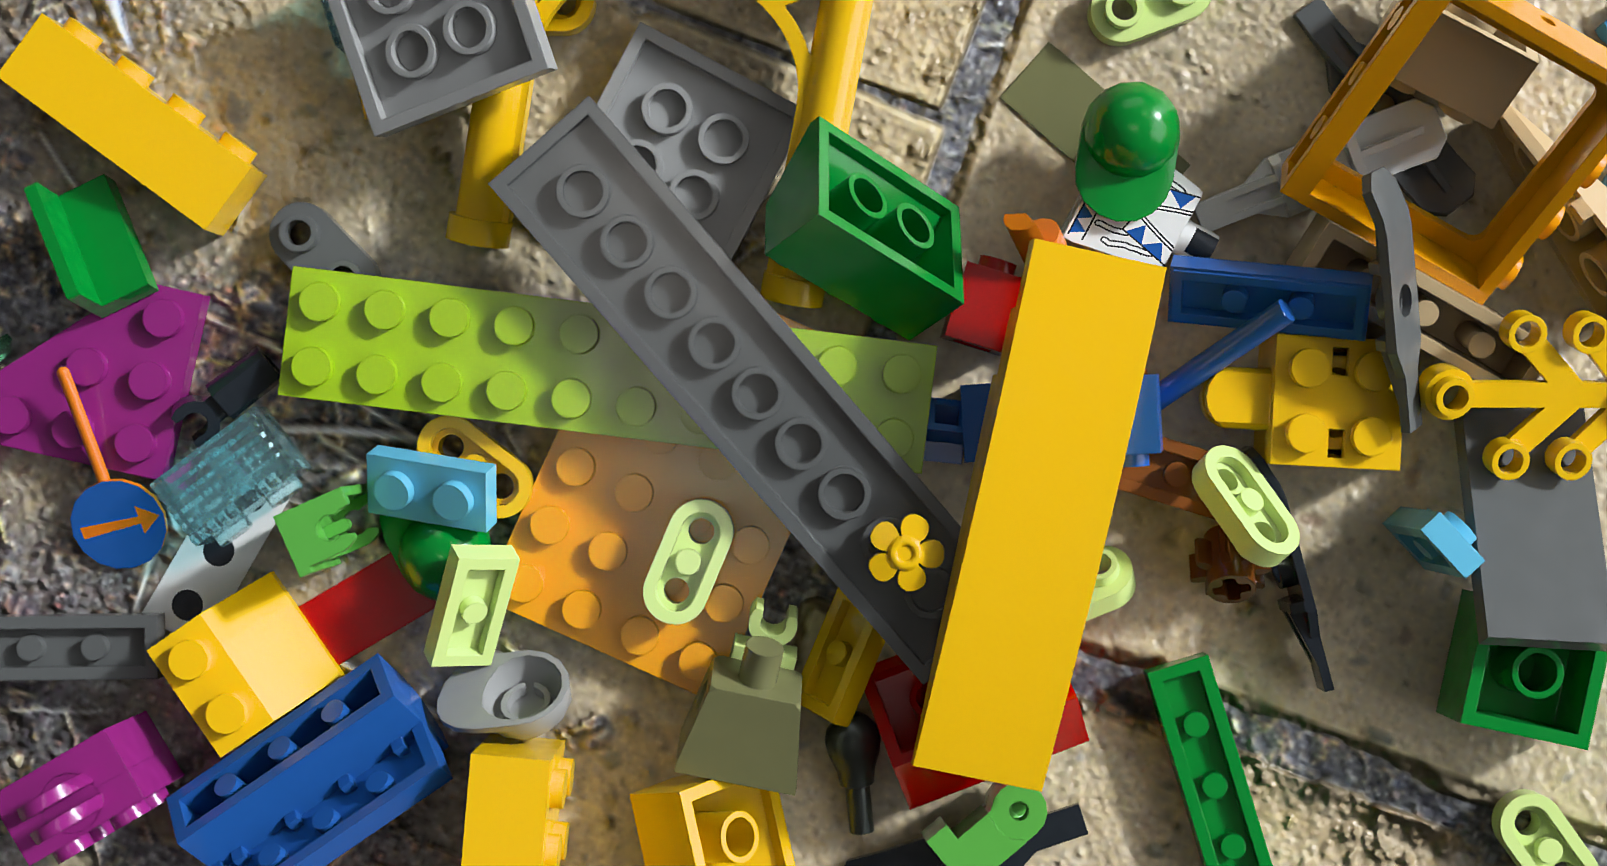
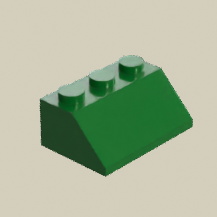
M818 116L809 124L766 204L764 255L773 259L780 266L788 268L822 288L829 295L837 297L871 317L878 324L884 325L904 338L911 340L964 304L960 209L951 201Z

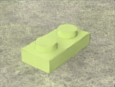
M451 544L423 651L431 667L489 666L492 664L520 563V558L512 545Z

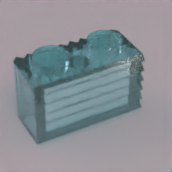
M252 407L153 481L150 486L158 495L159 500L166 505L167 511L181 525L183 532L189 536L190 541L194 545L200 546L217 541L221 547H224L253 526L248 516L260 508L261 505L267 502L274 509L302 490L304 485L299 478L312 467L268 408Z

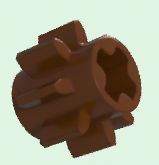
M1220 525L1210 528L1204 534V538H1196L1194 540L1195 553L1189 555L1190 581L1193 583L1205 582V594L1215 601L1222 603L1243 602L1255 594L1256 588L1263 589L1265 587L1264 574L1271 572V567H1261L1243 558Z

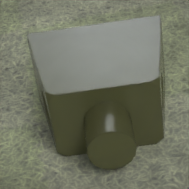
M754 636L746 641L742 660L726 656H718L712 659L681 728L674 772L795 796L798 772L802 675L795 670L780 668L784 654V647L780 642L769 637Z

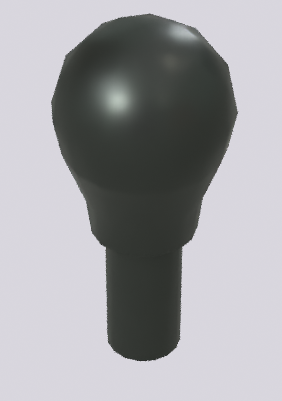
M855 711L848 727L830 723L825 734V745L828 755L838 773L840 786L845 788L849 832L853 835H865L874 831L870 785L874 783L875 766L881 742L877 724L860 711Z

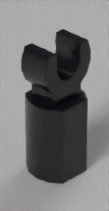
M257 345L205 385L208 390L202 396L190 395L177 401L170 411L171 419L178 423L190 413L202 414L207 419L206 424L192 438L197 448L206 446L216 439L220 432L222 420L228 416L232 419L236 418L279 384L280 370Z

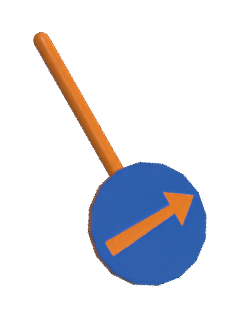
M60 367L56 372L97 479V483L87 487L74 502L70 517L73 537L82 551L97 563L116 569L135 568L151 561L163 547L168 532L166 512L157 497L141 484L123 478H110L70 370L67 367Z

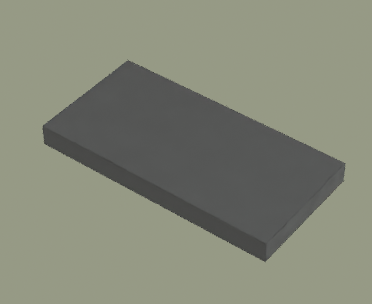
M1471 408L1467 413L1453 420L1465 524L1473 531L1477 538L1471 546L1485 560L1471 574L1479 644L1607 652V566L1593 468L1591 465L1586 475L1580 479L1570 481L1552 472L1545 463L1547 447L1560 437H1570L1586 422L1584 408H1579L1529 452L1530 463L1528 469L1522 476L1514 480H1503L1490 472L1484 466L1482 459L1483 451L1491 440L1497 437H1505L1537 408ZM1513 449L1502 453L1498 461L1499 467H1504L1512 461L1514 456ZM1575 449L1568 451L1563 456L1561 467H1567L1574 461L1576 456Z

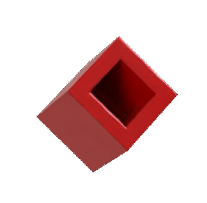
M980 255L978 264L970 261L965 262L962 265L964 304L946 316L940 338L1001 356L1010 311L1016 307L1022 277L1014 275L1017 265L988 255Z

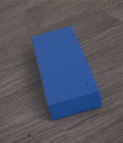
M1173 255L1170 265L1167 321L1238 328L1277 300L1282 299L1294 313L1295 321L1277 333L1365 341L1373 275L1366 272Z

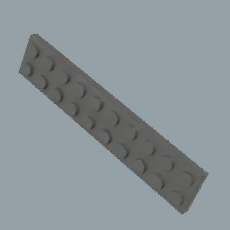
M590 96L586 97L490 181L488 185L906 666L925 685L929 681L961 526ZM917 514L927 520L929 532L923 541L927 539L938 540L944 547V560L939 567L933 569L919 564L926 575V583L922 588L915 591L903 590L898 584V570L893 578L884 582L878 581L871 574L868 565L870 558L876 553L887 552L874 547L870 539L872 529L879 522L888 521L892 523L899 535H901L900 524L906 515Z

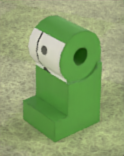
M994 782L987 790L984 803L951 829L942 817L939 816L922 830L921 834L946 866H999L1025 845L1043 827L1047 817V804L1040 791Z

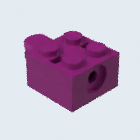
M144 711L101 730L0 790V818L29 866L50 854L53 855L59 865L167 801L166 798L170 794L166 786L183 777L184 773L147 711Z

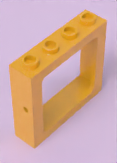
M1399 0L1286 158L1281 169V193L1375 246V225L1362 196L1363 175L1335 159L1449 3L1454 4L1585 79L1595 87L1594 93L1483 232L1477 235H1468L1405 199L1412 222L1415 268L1483 305L1496 288L1503 290L1513 282L1522 267L1523 255L1537 238L1545 240L1555 231L1564 216V205L1579 187L1583 189L1590 187L1601 175L1607 164V48L1525 0Z

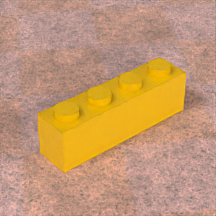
M41 13L0 69V79L201 228L224 236L268 176L252 164L257 153L227 131L219 139L200 126L206 115L176 93H173L168 101H166L151 90L149 86L155 77L126 56L121 55L116 63L97 50L104 40L70 16L63 25Z

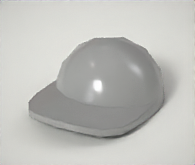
M524 650L496 653L493 656L492 664L489 666H459L454 670L444 683L437 699V715L444 726L456 732H498L504 738L531 740L552 731L564 718L572 700L569 674L559 659L546 652Z

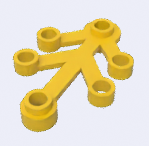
M1514 310L1508 313L1500 323V339L1505 345L1521 353L1543 380H1472L1466 372L1450 363H1436L1426 368L1418 377L1421 407L1442 420L1459 418L1471 408H1537L1505 437H1497L1491 440L1483 451L1482 459L1484 466L1503 480H1514L1522 476L1530 463L1529 452L1579 408H1600L1570 437H1560L1554 440L1545 452V463L1552 472L1565 480L1580 479L1591 468L1592 452L1607 439V320L1591 311L1580 310L1574 312L1566 319L1562 329L1564 341L1572 348L1587 354L1605 380H1581L1546 339L1547 326L1545 322L1529 311ZM1529 321L1531 324L1529 335L1524 340L1517 342L1515 339L1517 328L1522 323ZM1593 322L1594 331L1592 336L1588 340L1580 342L1579 333L1582 327L1587 323ZM1458 385L1459 390L1456 397L1449 404L1444 405L1443 396L1446 390ZM1513 449L1514 456L1512 461L1504 467H1499L1498 461L1502 453ZM1575 449L1576 456L1574 461L1567 467H1561L1563 456L1568 451Z

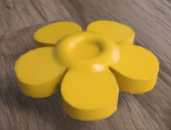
M917 514L906 515L900 524L901 535H899L892 523L888 521L879 522L872 529L870 539L874 547L887 552L876 553L870 558L868 565L871 574L878 581L884 582L893 578L898 570V584L903 590L915 591L922 588L926 583V575L919 564L933 569L939 567L944 560V547L938 540L927 539L923 541L929 532L927 520Z

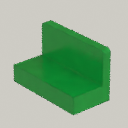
M102 174L59 196L38 182L24 187V192L61 287L69 301L104 318L159 291L117 184L113 179Z

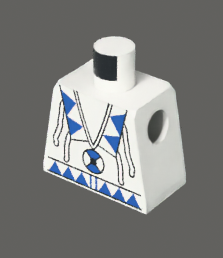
M1176 169L1167 198L1154 213L1137 221L1116 222L1096 214L1083 202L1079 194L1060 229L1067 246L1162 267L1165 266L1171 254L1210 258L1220 236L1189 220L1203 192Z

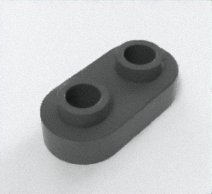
M295 202L280 209L273 217L269 228L271 246L291 270L293 266L331 271L350 268L355 274L382 277L379 266L372 257L324 209L307 202ZM306 222L310 227V238L306 243L296 245L291 237L292 230L297 224Z

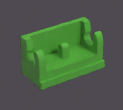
M367 483L339 487L273 516L300 578L341 564L342 562L339 557L367 546L378 538L381 533L379 526L367 528L361 534L351 533L349 530L352 527V522L346 518L351 511L361 510L368 505Z

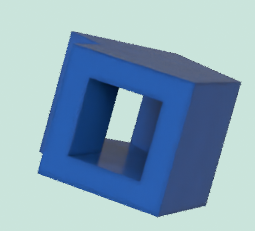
M931 397L923 461L962 465L964 446L961 400Z

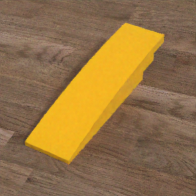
M1036 238L1029 241L1016 307L1010 311L998 373L992 376L914 747L912 766L1042 792L1105 546L1167 267Z

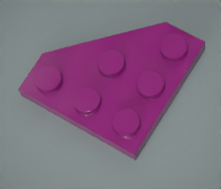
M157 284L159 291L104 318L90 313L1 369L0 445L91 465L56 373L58 368L67 367L72 375L106 468L159 481H169L183 420L175 423L171 419L170 411L177 401L189 396L211 296Z

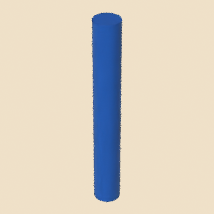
M1282 299L1277 300L1160 380L1161 411L1294 322L1295 316L1288 304Z

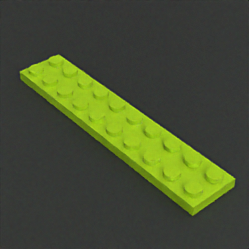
M293 266L278 395L718 449L592 303ZM789 327L915 473L922 474L938 346Z

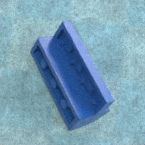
M377 653L168 796L166 800L177 844L206 866H326L452 780L453 777L442 752L449 745L432 713L417 692L398 671Z

